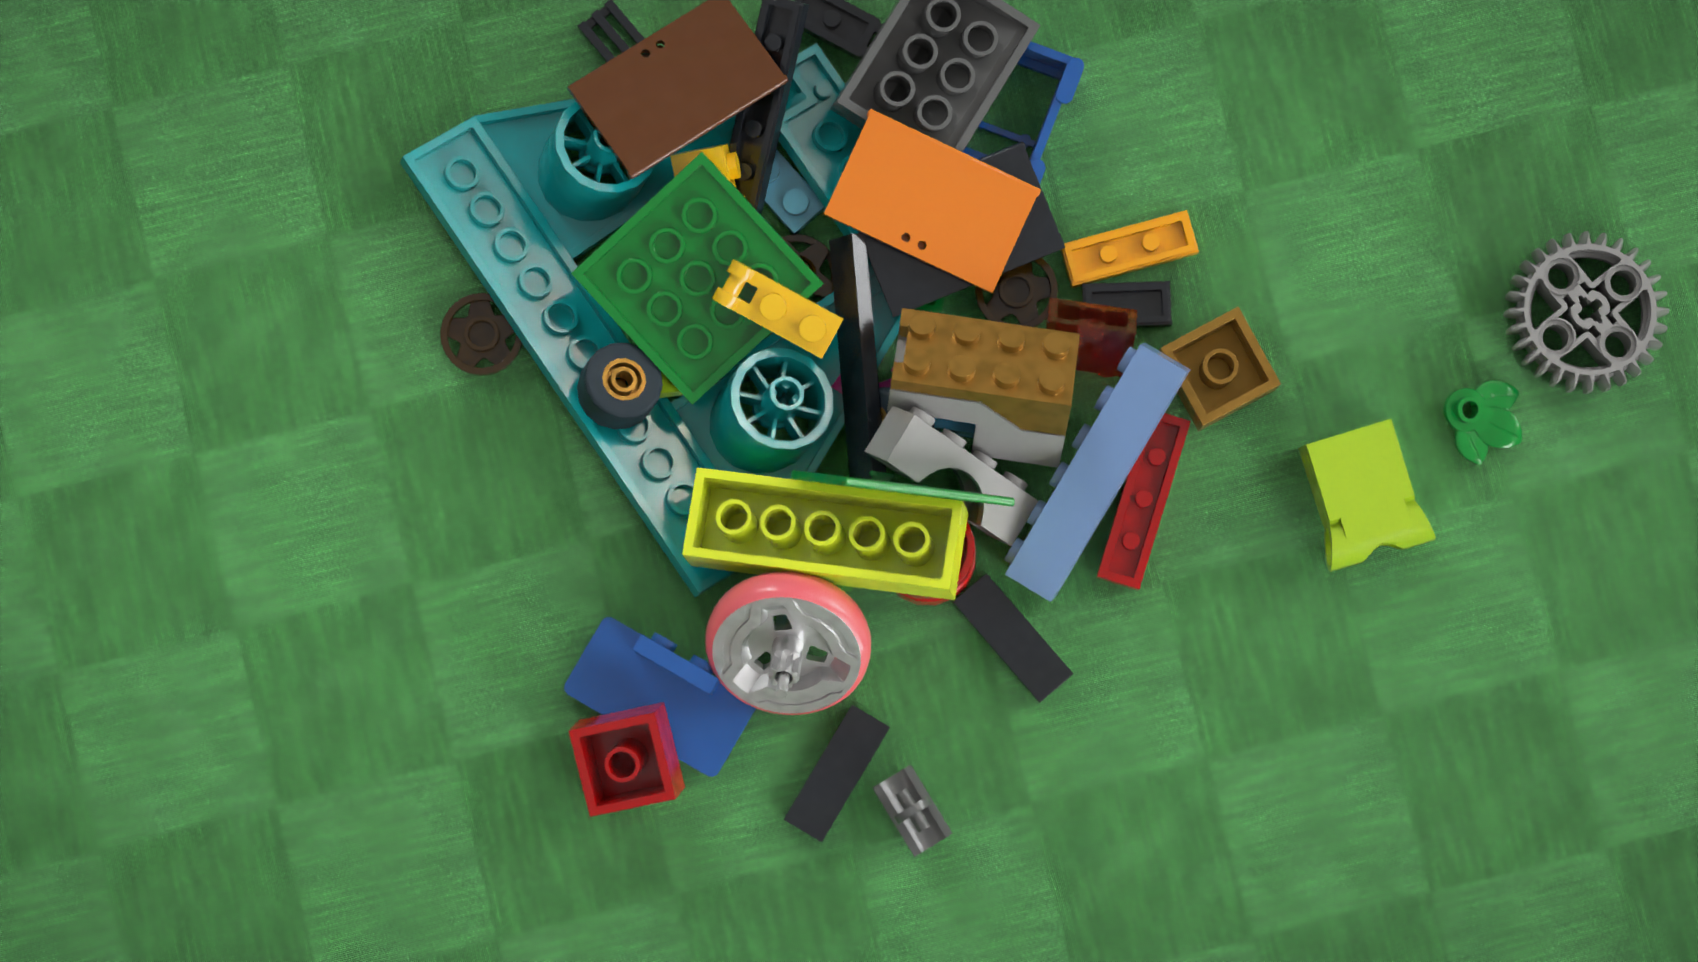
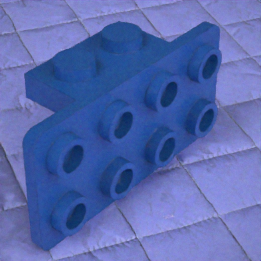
M612 617L604 618L564 685L565 692L602 715L664 702L678 759L709 777L716 776L726 762L756 708L745 704L728 692L721 685L719 679L712 675L713 671L707 661L694 654L690 661H687L674 653L678 645L662 635L654 632L651 639Z

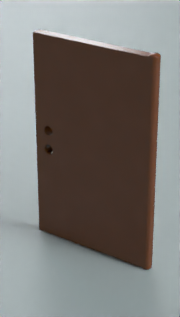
M707 0L567 87L569 93L626 170L628 177L634 179L788 82V77L782 73L729 0Z

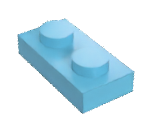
M776 149L764 204L795 235L825 210V207L809 184Z

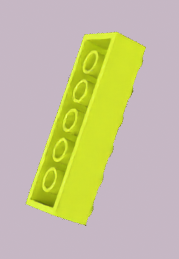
M697 467L682 555L691 566L756 575L776 571H792L814 575L834 585L955 600L968 511L961 500Z

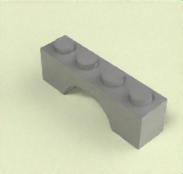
M892 406L864 452L895 473L917 483L937 470L951 468L959 481L961 491L1014 498L1015 504L1012 507L963 501L968 511V523L987 536L1012 546L1038 503L1037 499L1025 492L1028 484L1005 471L1003 476L996 472L994 469L998 463L982 452L974 450L973 454L963 449L967 441L952 431L944 428L940 433L932 427L936 420L924 411L912 406L911 410L907 412Z

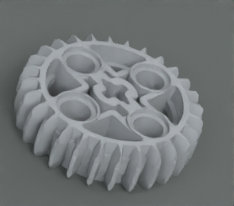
M1584 231L1579 236L1578 244L1575 243L1572 234L1567 233L1562 238V248L1555 239H1550L1546 243L1548 255L1540 248H1536L1531 253L1536 265L1524 260L1519 265V268L1526 277L1514 275L1510 280V283L1520 290L1519 292L1510 291L1505 295V300L1516 304V307L1504 312L1503 316L1505 318L1516 319V324L1506 330V334H1519L1521 339L1512 346V350L1518 351L1526 348L1529 354L1524 357L1521 364L1525 366L1535 360L1539 366L1534 373V377L1538 378L1545 372H1550L1552 374L1549 381L1550 387H1554L1562 378L1566 379V392L1569 393L1576 388L1578 382L1582 383L1583 394H1589L1593 391L1594 382H1597L1601 392H1607L1611 388L1610 378L1613 379L1618 387H1621L1627 383L1624 371L1632 377H1637L1641 374L1642 370L1636 361L1649 365L1653 362L1654 358L1646 349L1656 351L1663 345L1661 341L1653 337L1654 334L1665 333L1668 329L1667 325L1657 322V318L1667 315L1670 309L1657 307L1656 304L1657 301L1667 295V291H1653L1652 288L1661 279V275L1646 276L1644 271L1650 266L1651 260L1643 261L1639 265L1633 261L1639 251L1638 248L1635 247L1626 254L1620 252L1624 241L1622 238H1619L1611 247L1606 246V233H1601L1595 243H1591L1589 231ZM1573 259H1596L1612 265V267L1592 282ZM1550 269H1559L1565 273L1568 280L1565 289H1558L1551 285L1548 280ZM1612 276H1622L1627 280L1630 289L1628 295L1621 296L1612 290L1610 284ZM1537 290L1538 294L1554 311V314L1534 329L1531 305L1534 292ZM1638 297L1641 307V322L1636 336L1635 332L1618 312ZM1589 305L1594 312L1589 318L1582 320L1578 313L1581 312L1582 308ZM1544 330H1553L1562 338L1560 350L1554 351L1545 346L1542 338ZM1613 336L1624 345L1622 357H1614L1607 352L1605 348L1607 337ZM1581 344L1599 367L1573 366L1560 359Z

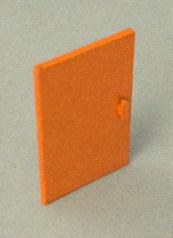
M870 109L867 113L866 122L823 215L992 294L1035 199L1041 193V189Z

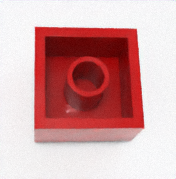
M664 702L581 719L568 730L590 817L674 800L684 790L685 784Z

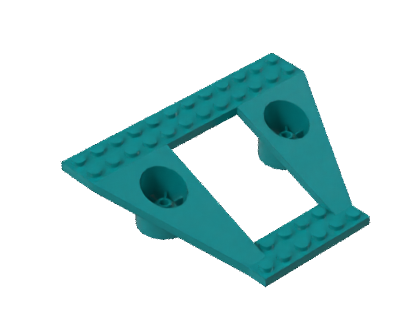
M816 43L798 53L778 141L826 209L862 129L830 109L845 83ZM574 99L473 116L402 156L400 164L696 598L735 573L733 571L691 566L682 555L697 467L791 479L792 470L815 473L845 423L842 394L831 387L840 375L837 332L822 359L783 337L772 333L751 350L693 405L684 395L671 403L667 397L659 398L645 419L630 428L610 429L598 425L586 415L579 403L577 385L580 374L597 350L611 343L630 344V342L612 317L571 274L578 267L574 261L613 235L674 178L671 157H667L634 179L628 180L619 167L620 162L598 131L593 129L595 127ZM736 115L675 153L727 143L729 147ZM581 130L585 139L580 140L568 137L567 135ZM565 148L578 151L579 160L571 164ZM584 167L589 173L594 174L593 180L583 176L578 170ZM611 174L617 184L600 183L601 176ZM834 220L844 236L858 233L857 230ZM868 258L878 368L899 333L901 315L892 317ZM832 292L816 304L835 314L834 293ZM765 378H775V380L769 386ZM752 380L759 393L754 395L739 390L740 385ZM803 400L806 407L800 406ZM740 403L752 405L754 416L746 420ZM795 416L808 419V429L805 436L793 421ZM758 422L761 426L767 428V436L759 433L752 425ZM785 428L793 441L775 440L776 430Z

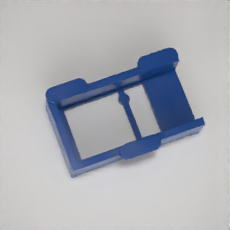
M1030 42L1017 65L1059 80L1037 140H1031L1027 134L1018 135L981 121L978 127L1018 143L1024 142L1026 147H1032L1033 151L1029 159L1040 184L1046 169L1045 163L1041 160L1061 105L1068 104L1073 99L1084 70V63L1080 58H1074L1040 44ZM965 147L963 153L976 159L987 156V154Z

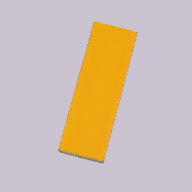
M1187 210L1064 243L1066 248L1061 250L1071 288L1199 253Z

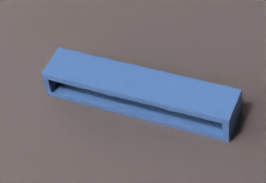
M1145 342L1140 344L1137 350L1130 346L1117 367V370L1122 372L1123 375L1115 388L1107 385L1094 406L1095 409L1100 411V414L1092 427L1085 423L1071 445L1078 450L1069 465L1063 461L1061 462L1049 482V485L1055 488L1047 503L1042 500L1038 501L1027 520V523L1033 526L1025 541L1020 538L1015 540L1004 559L1011 564L1005 573L1006 576L1050 602L1057 596L1191 370Z

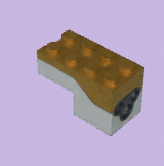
M902 308L887 411L892 406L909 412L912 406L933 418L975 424L971 454H973L974 450H977L990 458L1059 467L1072 405L1080 334Z

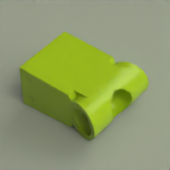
M1392 419L1312 442L1298 448L1324 526L1325 557L1329 572L1364 562L1372 551L1379 546H1389L1404 550L1436 540L1430 522L1415 501L1414 491Z

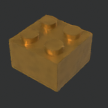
M1239 306L1159 349L1160 352L1191 369L1177 393L1198 432L1268 395L1281 385Z

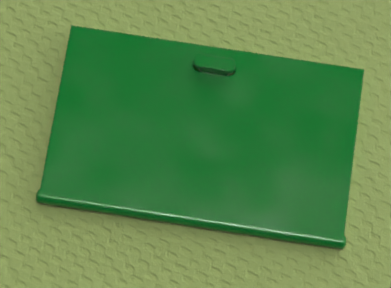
M792 470L791 479L841 486L1011 507L1015 504V499L1012 497L891 482L895 475L893 473L870 471V475H872L871 480Z

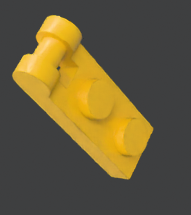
M733 259L727 269V272L730 273L723 288H717L712 299L822 359L844 319ZM746 282L758 288L750 303L738 297Z

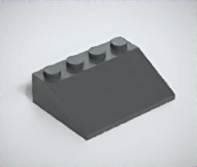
M897 0L830 109L861 129L866 122L868 111L873 109L963 152L1041 25L1003 0Z

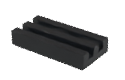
M608 0L602 9H597L586 22L583 21L578 25L580 32L605 62L613 59L614 55L593 32L592 29L597 25L600 26L621 53L630 48L606 20L608 16L612 15L635 44L645 39L613 0Z

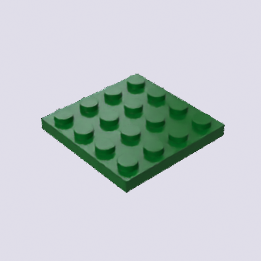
M701 152L571 273L692 405L772 332L712 299L717 288H723L730 275L727 269L733 259L807 299L824 284L704 152ZM746 282L738 297L750 303L758 288Z

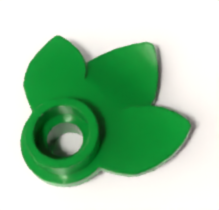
M1487 380L1475 389L1460 388L1450 393L1443 406V414L1449 426L1455 430V446L1466 460L1481 465L1486 458L1489 446L1494 448H1510L1521 443L1522 429L1516 416L1509 411L1519 396V391L1507 382ZM1466 402L1471 405L1472 410L1468 418L1462 412V407Z

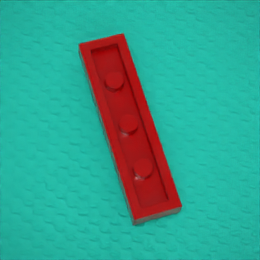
M1167 413L1163 415L1126 478L1096 578L1137 591L1140 589L1191 421Z

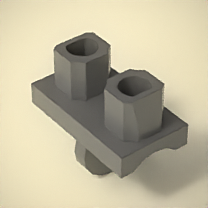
M911 764L873 787L874 792L914 857L953 834Z

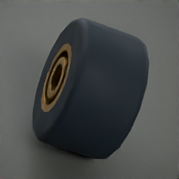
M611 343L597 350L583 368L577 385L579 403L586 415L598 425L610 429L630 428L642 422L658 402L663 386L661 370L638 346L629 343Z

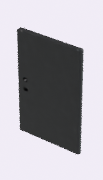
M1019 142L978 159L1041 189L1025 150L1026 145L1024 142ZM1042 189L1040 195L1035 199L1002 274L1066 248ZM865 234L867 255L893 318L901 315L902 308L914 310L973 286L962 279Z

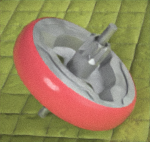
M776 571L759 574L743 580L721 597L709 617L706 627L705 648L708 662L715 677L737 699L756 709L774 714L804 715L834 706L856 689L869 665L871 634L862 610L841 588L814 575L792 571ZM777 615V616H776V623H775V625H774V617H773V616ZM810 646L827 652L826 656L823 657L808 655L807 653ZM767 651L771 654L770 662L762 664L757 658Z

